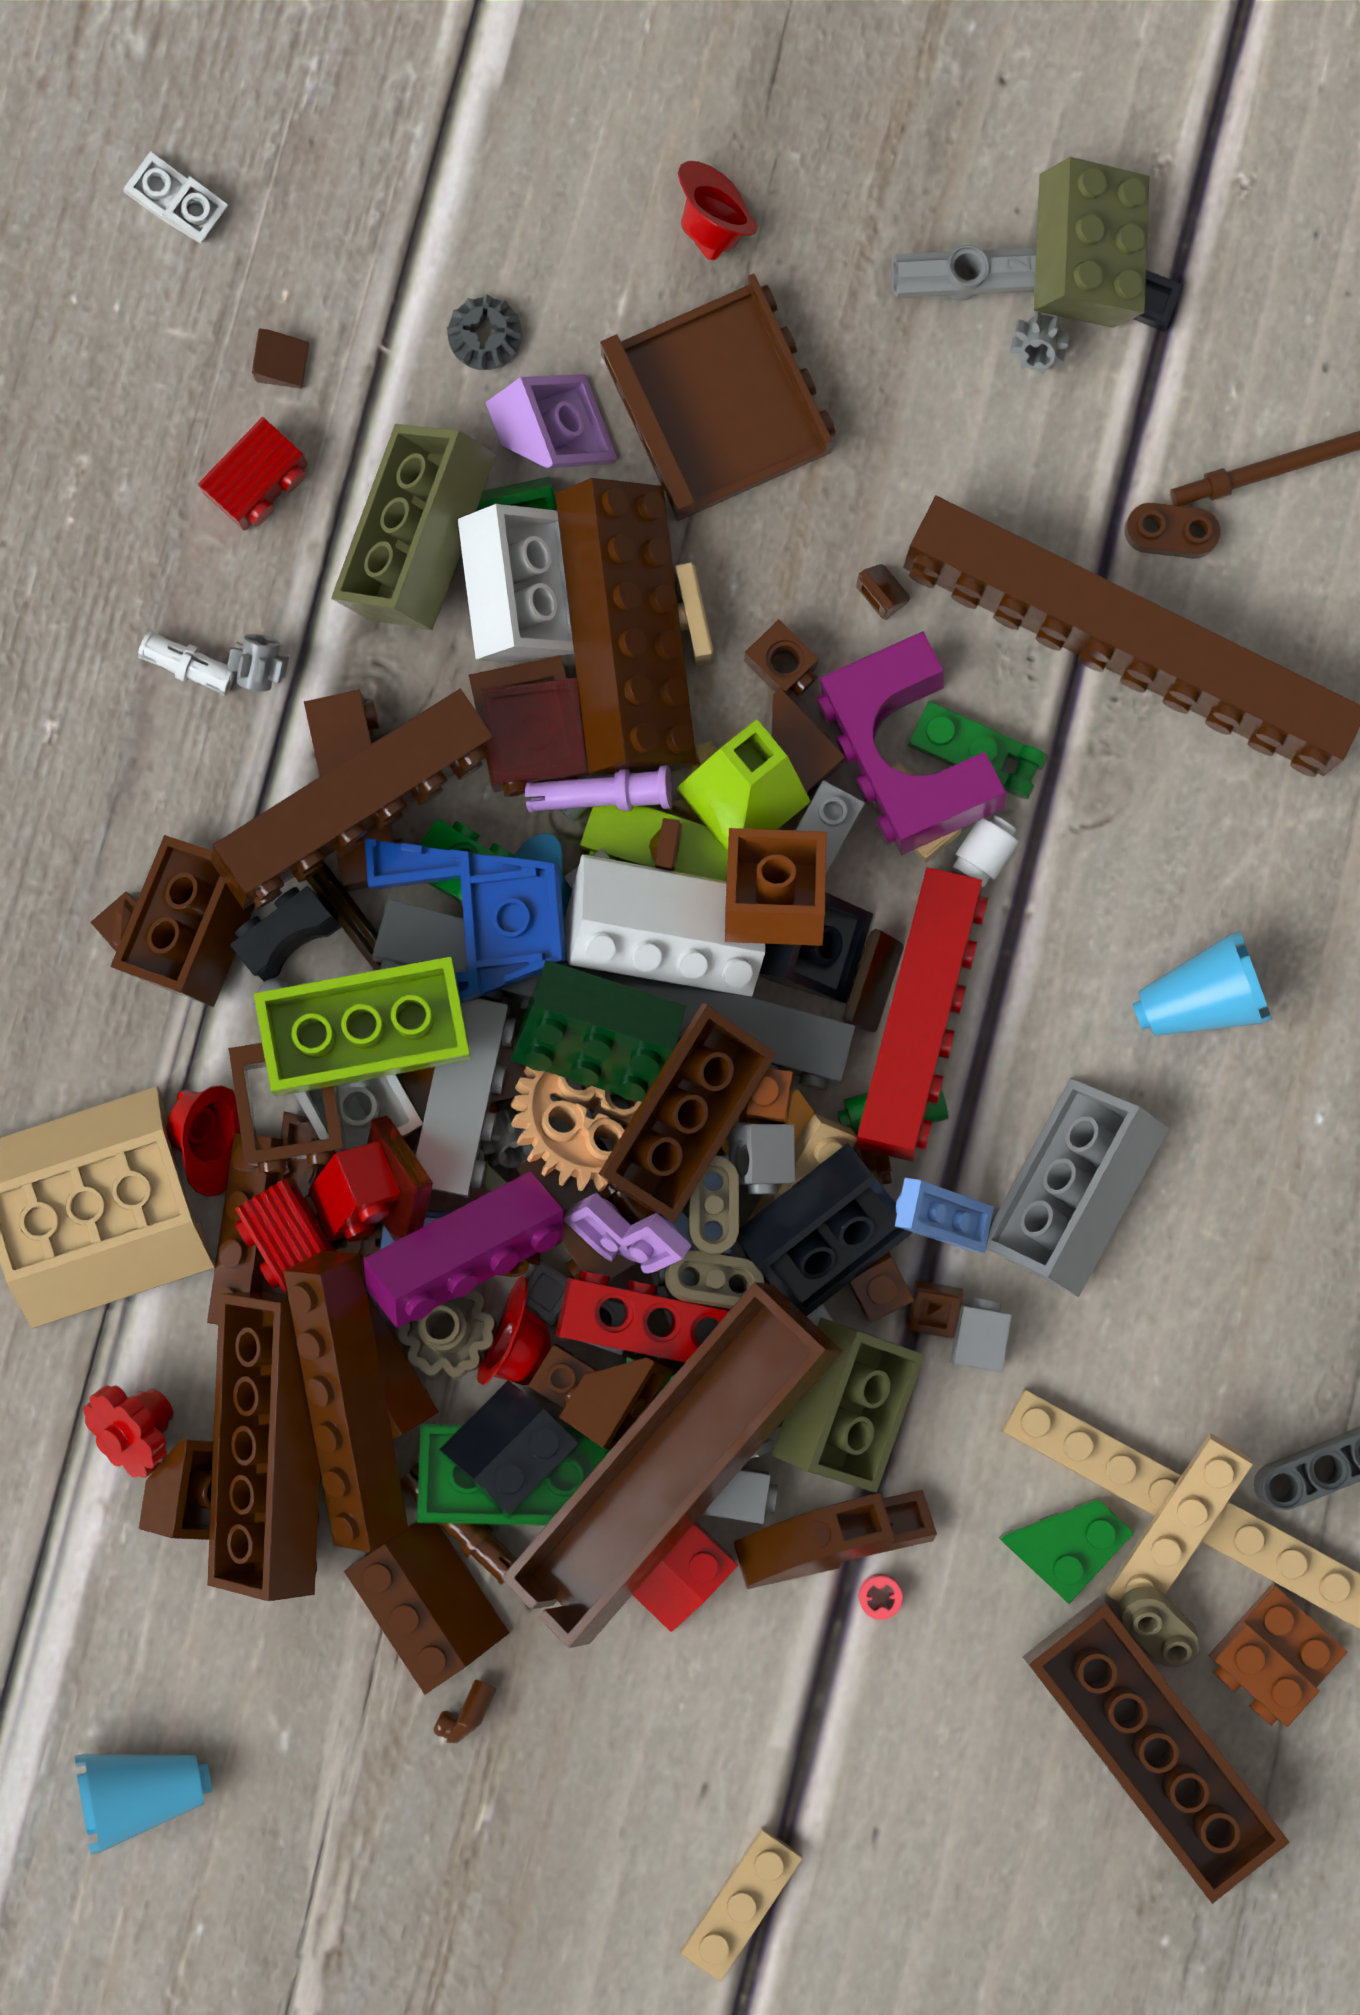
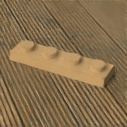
M1209 1433L1108 1585L1107 1596L1120 1603V1600L1127 1592L1138 1587H1152L1166 1595L1253 1465L1252 1458Z

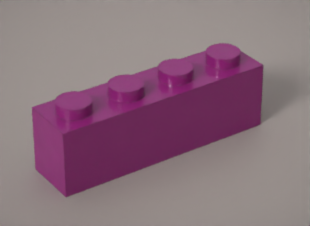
M529 1171L365 1257L366 1289L396 1328L411 1320H420L430 1314L437 1306L454 1297H463L470 1293L476 1285L495 1275L506 1274L517 1263L536 1253H544L553 1248L563 1238V1209L535 1175Z

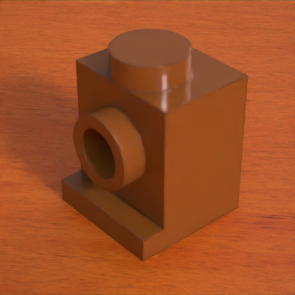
M768 1068L742 1110L739 1122L751 1124H788L794 1087L793 1072Z

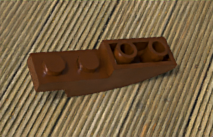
M923 1490L882 1498L880 1493L830 1505L776 1523L736 1540L734 1547L746 1588L751 1589L839 1569L844 1561L932 1542L937 1532Z

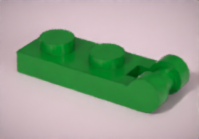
M928 701L908 743L909 747L950 766L985 752L1004 790L1023 799H1029L1034 788V784L1031 781L1037 769H1043L1048 758L1046 753L1033 746L1015 741L931 701ZM1007 756L1019 762L1014 774L1001 770Z

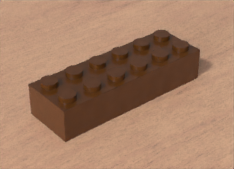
M590 478L555 493L588 773L615 774L620 769H629L631 773L658 771L660 766H669L671 772L696 765L697 759L663 486Z
M460 688L214 843L211 862L243 910L253 903L260 909L282 894L280 889L287 881L295 877L300 883L323 868L321 863L326 859L325 857L334 851L341 857L355 849L363 842L361 837L370 828L376 825L378 830L382 831L402 818V811L414 800L421 806L443 791L441 786L453 775H456L458 780H462L478 770L483 765L481 761L488 755L486 749L493 735Z
M269 1291L219 1293L207 1585L264 1601L315 1595L317 1529L319 1524V1481L321 1472L288 1294Z
M1096 1598L1023 1656L1029 1667L1212 1904L1290 1843L1108 1605L1100 1598Z

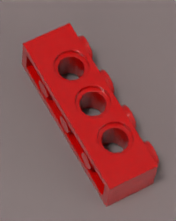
M581 1270L579 1280L567 1277L555 1335L562 1338L686 1362L701 1345L695 1337L697 1323L704 1318L711 1317L719 1324L731 1309L722 1307L719 1309L703 1304L684 1302L675 1297L671 1299L656 1296L657 1286L628 1280L627 1289L608 1286L609 1276ZM618 1298L624 1305V1317L616 1325H605L599 1316L600 1307L605 1300ZM657 1308L667 1309L672 1318L671 1327L662 1335H653L647 1326L649 1314Z

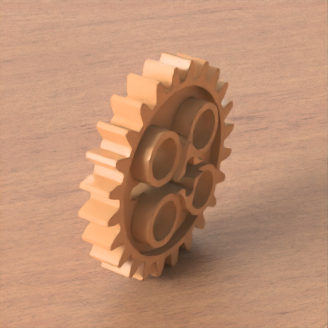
M526 1067L524 1073L528 1078L520 1077L515 1087L522 1095L515 1096L511 1102V1108L521 1111V1113L515 1115L511 1125L515 1128L525 1129L517 1140L518 1145L532 1144L534 1147L527 1158L528 1162H533L540 1158L546 1161L541 1173L543 1176H546L554 1169L560 1171L559 1185L561 1186L572 1176L576 1177L579 1191H583L589 1179L594 1180L598 1191H603L608 1182L599 1175V1172L612 1151H603L598 1148L593 1137H606L615 1147L625 1131L621 1125L628 1126L642 1102L627 1100L630 1109H621L611 1101L610 1095L615 1093L593 1086H585L586 1090H575L568 1085L564 1077L545 1071H535ZM555 1095L558 1101H552L550 1096ZM587 1108H590L594 1111V1119H590L587 1116H585L587 1113ZM549 1118H561L567 1123L570 1131L565 1133L556 1131L550 1125Z

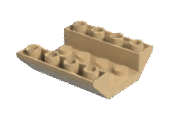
M158 1086L0 1138V1264L6 1283L31 1328H36L215 1268L202 1222H195L166 1128L168 1116Z

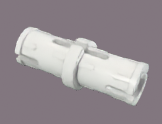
M151 630L146 633L139 647L138 658L175 673L176 679L183 682L189 679L224 696L230 690L236 676V671L227 670L226 664L199 653L200 649L191 644L187 647Z

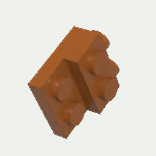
M1271 1584L1208 1656L1219 1665L1213 1673L1233 1692H1236L1242 1686L1255 1698L1249 1706L1270 1726L1278 1719L1286 1727H1289L1320 1692L1317 1689L1318 1685L1348 1651L1278 1587Z

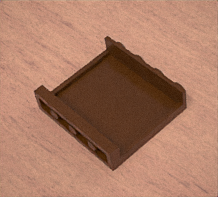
M754 273L748 276L747 286L626 340L620 341L616 334L600 341L603 361L658 480L664 488V493L677 521L683 520L831 453V437L836 436L833 422L825 409L820 412L818 411L812 398L817 393L813 379L806 368L799 370L792 355L797 352L792 334L787 326L779 327L773 314L778 311L774 296L768 285L760 287Z

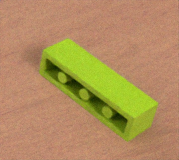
M616 805L592 807L580 843L581 852L592 856L603 848L611 860L655 868V862L649 849L650 840L661 829L663 818L680 820L682 832L675 872L727 881L728 851L707 826L646 806H633L632 811L628 812L618 810Z

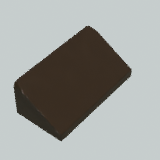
M871 930L842 1017L844 1023L855 1025V1027L869 1032H875L878 1029L903 951V944L881 930Z

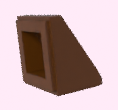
M259 328L252 374L256 382L302 389L309 342L272 330Z
M883 564L864 569L859 573L856 588L882 619L887 620L909 602L910 596Z

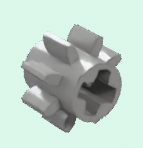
M1036 311L1035 316L1028 322L1020 319L1017 321L1016 336L1012 339L1010 352L1020 353L1022 360L1021 368L1028 367L1045 373L1046 368L1050 367L1053 362L1058 365L1063 364L1066 353L1065 348L1069 346L1071 334L1067 331L1060 332L1059 316L1053 318L1048 315H1041L1039 311Z
M248 634L244 637L243 643L236 642L235 647H231L227 670L238 672L236 682L241 687L254 691L271 690L272 682L280 683L281 678H285L289 656L278 654L280 643L276 639L260 634Z
M501 1110L496 1113V1122L491 1142L482 1140L481 1148L483 1154H488L492 1166L500 1163L506 1168H517L528 1161L527 1158L533 1150L532 1144H517L519 1136L525 1131L524 1128H515L511 1125L513 1118L518 1113L513 1110Z

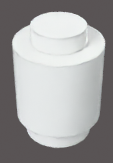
M994 814L989 821L984 818L977 821L955 853L958 859L952 868L961 875L981 879L982 888H984L989 879L993 881L996 879L1018 846L1019 842L1013 837L1016 828Z

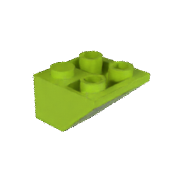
M757 719L716 751L676 788L727 851L729 828L777 830L811 802L788 756Z

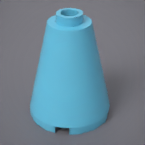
M1241 931L1230 933L1139 990L1141 1000L1133 1003V1007L1141 1029L1144 1030L1151 1027L1154 1036L1263 1024L1272 1020L1246 945L1236 948V946L1245 943Z
M81 1754L74 1756L76 1768L86 1766L87 1773L77 1775L86 1832L88 1835L97 1833L98 1842L89 1844L90 1855L108 1850L203 1805V1794L212 1792L208 1764L198 1765L196 1755Z

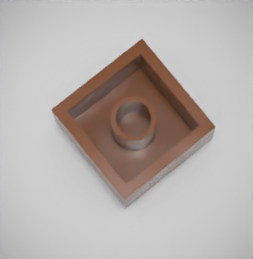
M729 828L725 942L823 945L827 832Z

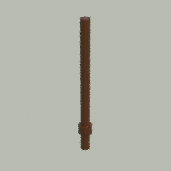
M1360 431L1231 471L1221 468L1205 473L1202 480L1170 489L1172 502L1176 506H1181L1207 497L1212 501L1231 495L1233 489L1359 451Z

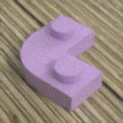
M597 1193L571 1205L563 1217V1221L605 1259L612 1263L618 1254L628 1260L641 1263L643 1273H653L682 1260L692 1246L679 1233L677 1227L672 1222L662 1218L658 1213L630 1225L618 1213L617 1208L611 1202L601 1198Z

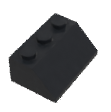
M847 1143L740 1227L737 1240L765 1278L802 1313L808 1316L913 1232L895 1226L897 1217L896 1202L850 1144Z

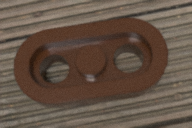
M1144 503L1137 506L1130 513L1124 527L1127 542L1139 552L1192 559L1208 555L1218 543L1221 533L1218 520L1211 512L1205 509L1159 503ZM1145 519L1156 521L1158 531L1153 533L1146 531L1143 527V521ZM1193 524L1202 526L1205 536L1195 538L1191 535L1189 527Z

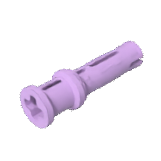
M660 766L659 770L654 772L631 773L629 769H620L619 772H615L614 777L527 782L525 797L532 798L531 801H526V806L530 813L542 810L616 805L618 810L623 812L632 811L633 806L661 804L663 809H670L673 806L672 774L669 766Z

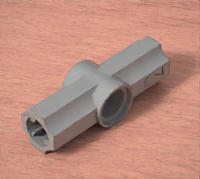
M973 245L959 246L952 252L895 254L892 259V290L895 293V298L948 296L953 300L959 301L970 299L975 294L1032 292L1035 289L1036 255L1033 252V248L981 250ZM954 267H967L973 273L974 279L963 280L955 273Z

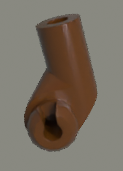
M474 1680L458 1717L449 1711H442L433 1729L434 1733L439 1737L446 1738V1743H459L481 1725L496 1689L483 1681Z

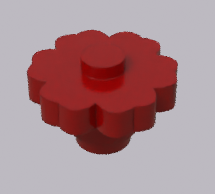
M103 1386L89 1397L90 1402L83 1407L85 1424L97 1436L96 1445L99 1450L106 1455L114 1466L120 1467L123 1465L130 1476L146 1478L154 1472L161 1461L167 1456L166 1440L162 1433L168 1429L169 1422L174 1417L172 1406L167 1398L156 1389H148L146 1392L138 1391L128 1398L119 1386Z

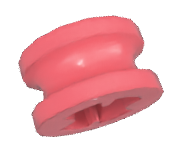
M875 1574L862 1582L859 1588L858 1599L861 1608L868 1616L873 1619L885 1620L898 1613L902 1606L903 1595L901 1588L893 1578L885 1574ZM885 1585H888L893 1589V1593L888 1594L890 1599H893L889 1607L886 1608L880 1604L874 1609L869 1606L867 1601L872 1600V1597L867 1595L871 1587L875 1586L878 1589H882Z

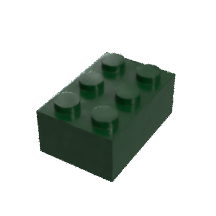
M545 960L524 1012L511 1061L526 1065L535 1071H545L571 1079L583 1086H593L618 1094L627 1100L642 1102L678 1043L686 1005Z

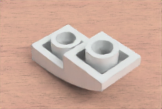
M151 151L123 188V192L134 201L200 244L228 207L227 203L190 176L187 179Z

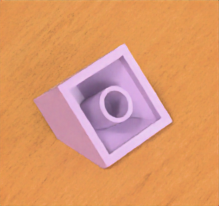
M586 374L520 377L485 402L501 446L547 469L612 464L618 460Z

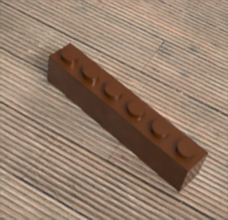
M323 1250L284 1270L333 1543L334 1546L372 1552L408 1529L361 1256L354 1253Z

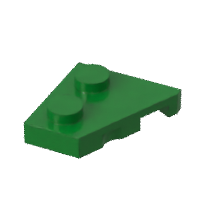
M1095 1498L1076 1505L1070 1510L1052 1514L1039 1519L1040 1521L1014 1531L1004 1532L999 1539L1059 1596L1070 1604L1134 1532L1099 1499Z

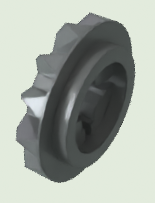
M486 294L482 298H467L463 305L453 310L452 318L447 327L450 348L459 361L477 370H492L505 365L517 353L521 344L522 328L518 314L514 312L505 300L500 301ZM484 316H487L491 329L498 330L497 334L489 335L487 342H485V348L481 349L478 334L471 333L470 331H472V328H480L481 321H484Z

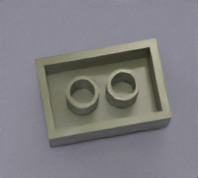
M1069 157L1040 174L1034 311L1111 328L1144 313L1150 176L1074 157Z
M820 1317L817 1327L843 1352L786 1416L771 1456L807 1472L877 1493L925 1355Z

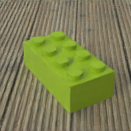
M452 957L253 993L270 1090L277 1097L472 1060Z

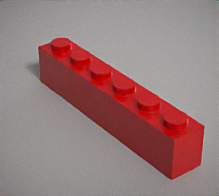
M926 867L857 1135L858 1149L913 1162L916 1149L926 1150L933 1121L924 1120L928 1102L937 1104L944 1076L936 1074L939 1058L949 1059L955 1031L947 1029L951 1012L957 1014L961 1012L966 986L960 985L958 982L962 968L970 970L972 968L978 942L969 940L973 924L982 926L989 898L980 896L981 879Z

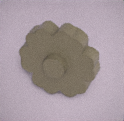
M472 1290L463 1297H454L437 1306L426 1317L420 1320H411L400 1326L397 1335L398 1340L410 1347L408 1352L410 1364L421 1369L430 1377L439 1376L445 1370L449 1376L458 1379L465 1376L468 1372L478 1370L482 1364L480 1352L489 1351L494 1347V1333L497 1327L496 1320L484 1312L487 1304L485 1297Z

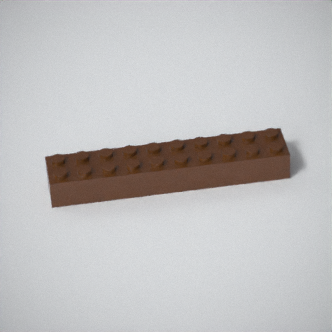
M935 495L909 546L903 568L910 571L909 577L915 582L928 588H934L935 585H938L952 592L951 598L965 607L976 609L979 605L995 613L993 618L1001 625L1013 630H1018L1021 626L1037 634L1035 639L1042 645L1056 651H1060L1063 647L1079 655L1078 661L1092 670L1103 672L1104 668L1122 676L1120 682L1128 688L1141 693H1145L1148 689L1164 697L1162 702L1177 712L1188 714L1190 710L1206 718L1205 724L1211 729L1226 735H1230L1233 731L1249 739L1248 746L1257 752L1268 756H1273L1275 752L1291 760L1290 766L1304 775L1316 777L1318 773L1324 776L1344 761L1360 728L1359 704Z

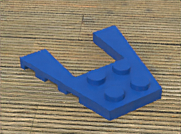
M365 839L368 887L374 890L461 879L467 971L456 973L461 1004L539 974L545 960L560 965L567 963L560 867L555 863Z

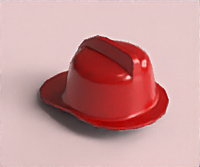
M686 161L680 165L678 178L687 198L681 219V227L707 259L716 260L722 252L733 249L743 236L756 234L758 226L750 216L740 193L723 173L699 161Z
M223 1085L211 1086L202 1092L180 1091L177 1094V1103L173 1106L168 1117L166 1127L168 1138L173 1146L182 1153L187 1181L194 1191L206 1197L220 1195L226 1191L234 1133L241 1134L235 1093L232 1089Z
M520 1276L516 1280L495 1332V1345L491 1350L483 1354L482 1364L477 1373V1382L482 1385L488 1383L493 1377L520 1385H529L549 1353L550 1334L546 1324L525 1307L528 1289L527 1277Z

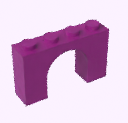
M923 631L820 677L822 695L816 697L819 709L827 723L835 721L841 733L840 736L836 737L838 747L845 756V761L847 763L855 761L861 773L860 776L856 777L860 792L867 804L875 801L881 814L880 817L876 818L879 830L887 844L895 842L901 855L1005 809L1006 792L985 752L941 772L925 776H915L902 773L891 767L883 760L876 749L874 742L877 731L890 714L908 704L944 689V671Z

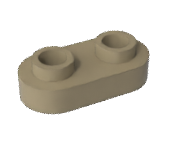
M721 1156L713 1158L688 1200L689 1238L693 1246L706 1255L725 1253L736 1242L739 1233V1176L735 1166L728 1159ZM708 1174L718 1175L722 1180L721 1188L716 1191L707 1189L704 1184L705 1176ZM714 1222L721 1227L722 1235L719 1239L711 1240L705 1236L704 1226L707 1223Z
M693 1250L688 1251L682 1260L667 1266L665 1272L666 1286L675 1298L684 1302L732 1309L754 1282L764 1283L763 1274L748 1259L726 1255H706L700 1251ZM683 1270H691L695 1273L697 1282L694 1286H688L683 1283L681 1279ZM737 1277L744 1283V1291L742 1293H734L730 1289V1278Z
M1138 1587L1130 1590L1122 1597L1119 1603L1122 1625L1157 1662L1168 1667H1179L1188 1664L1197 1656L1200 1642L1194 1624L1162 1592L1152 1587ZM1144 1617H1149L1148 1620H1141Z

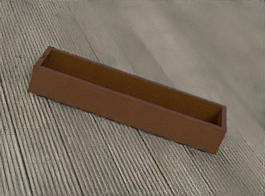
M754 1282L501 1579L531 1610L554 1606L557 1601L562 1605L560 1607L544 1609L538 1617L568 1648L590 1644L843 1350L773 1284Z

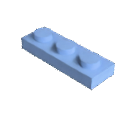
M905 1178L902 1192L896 1202L897 1217L895 1226L968 1251L985 1253L994 1206L922 1180Z

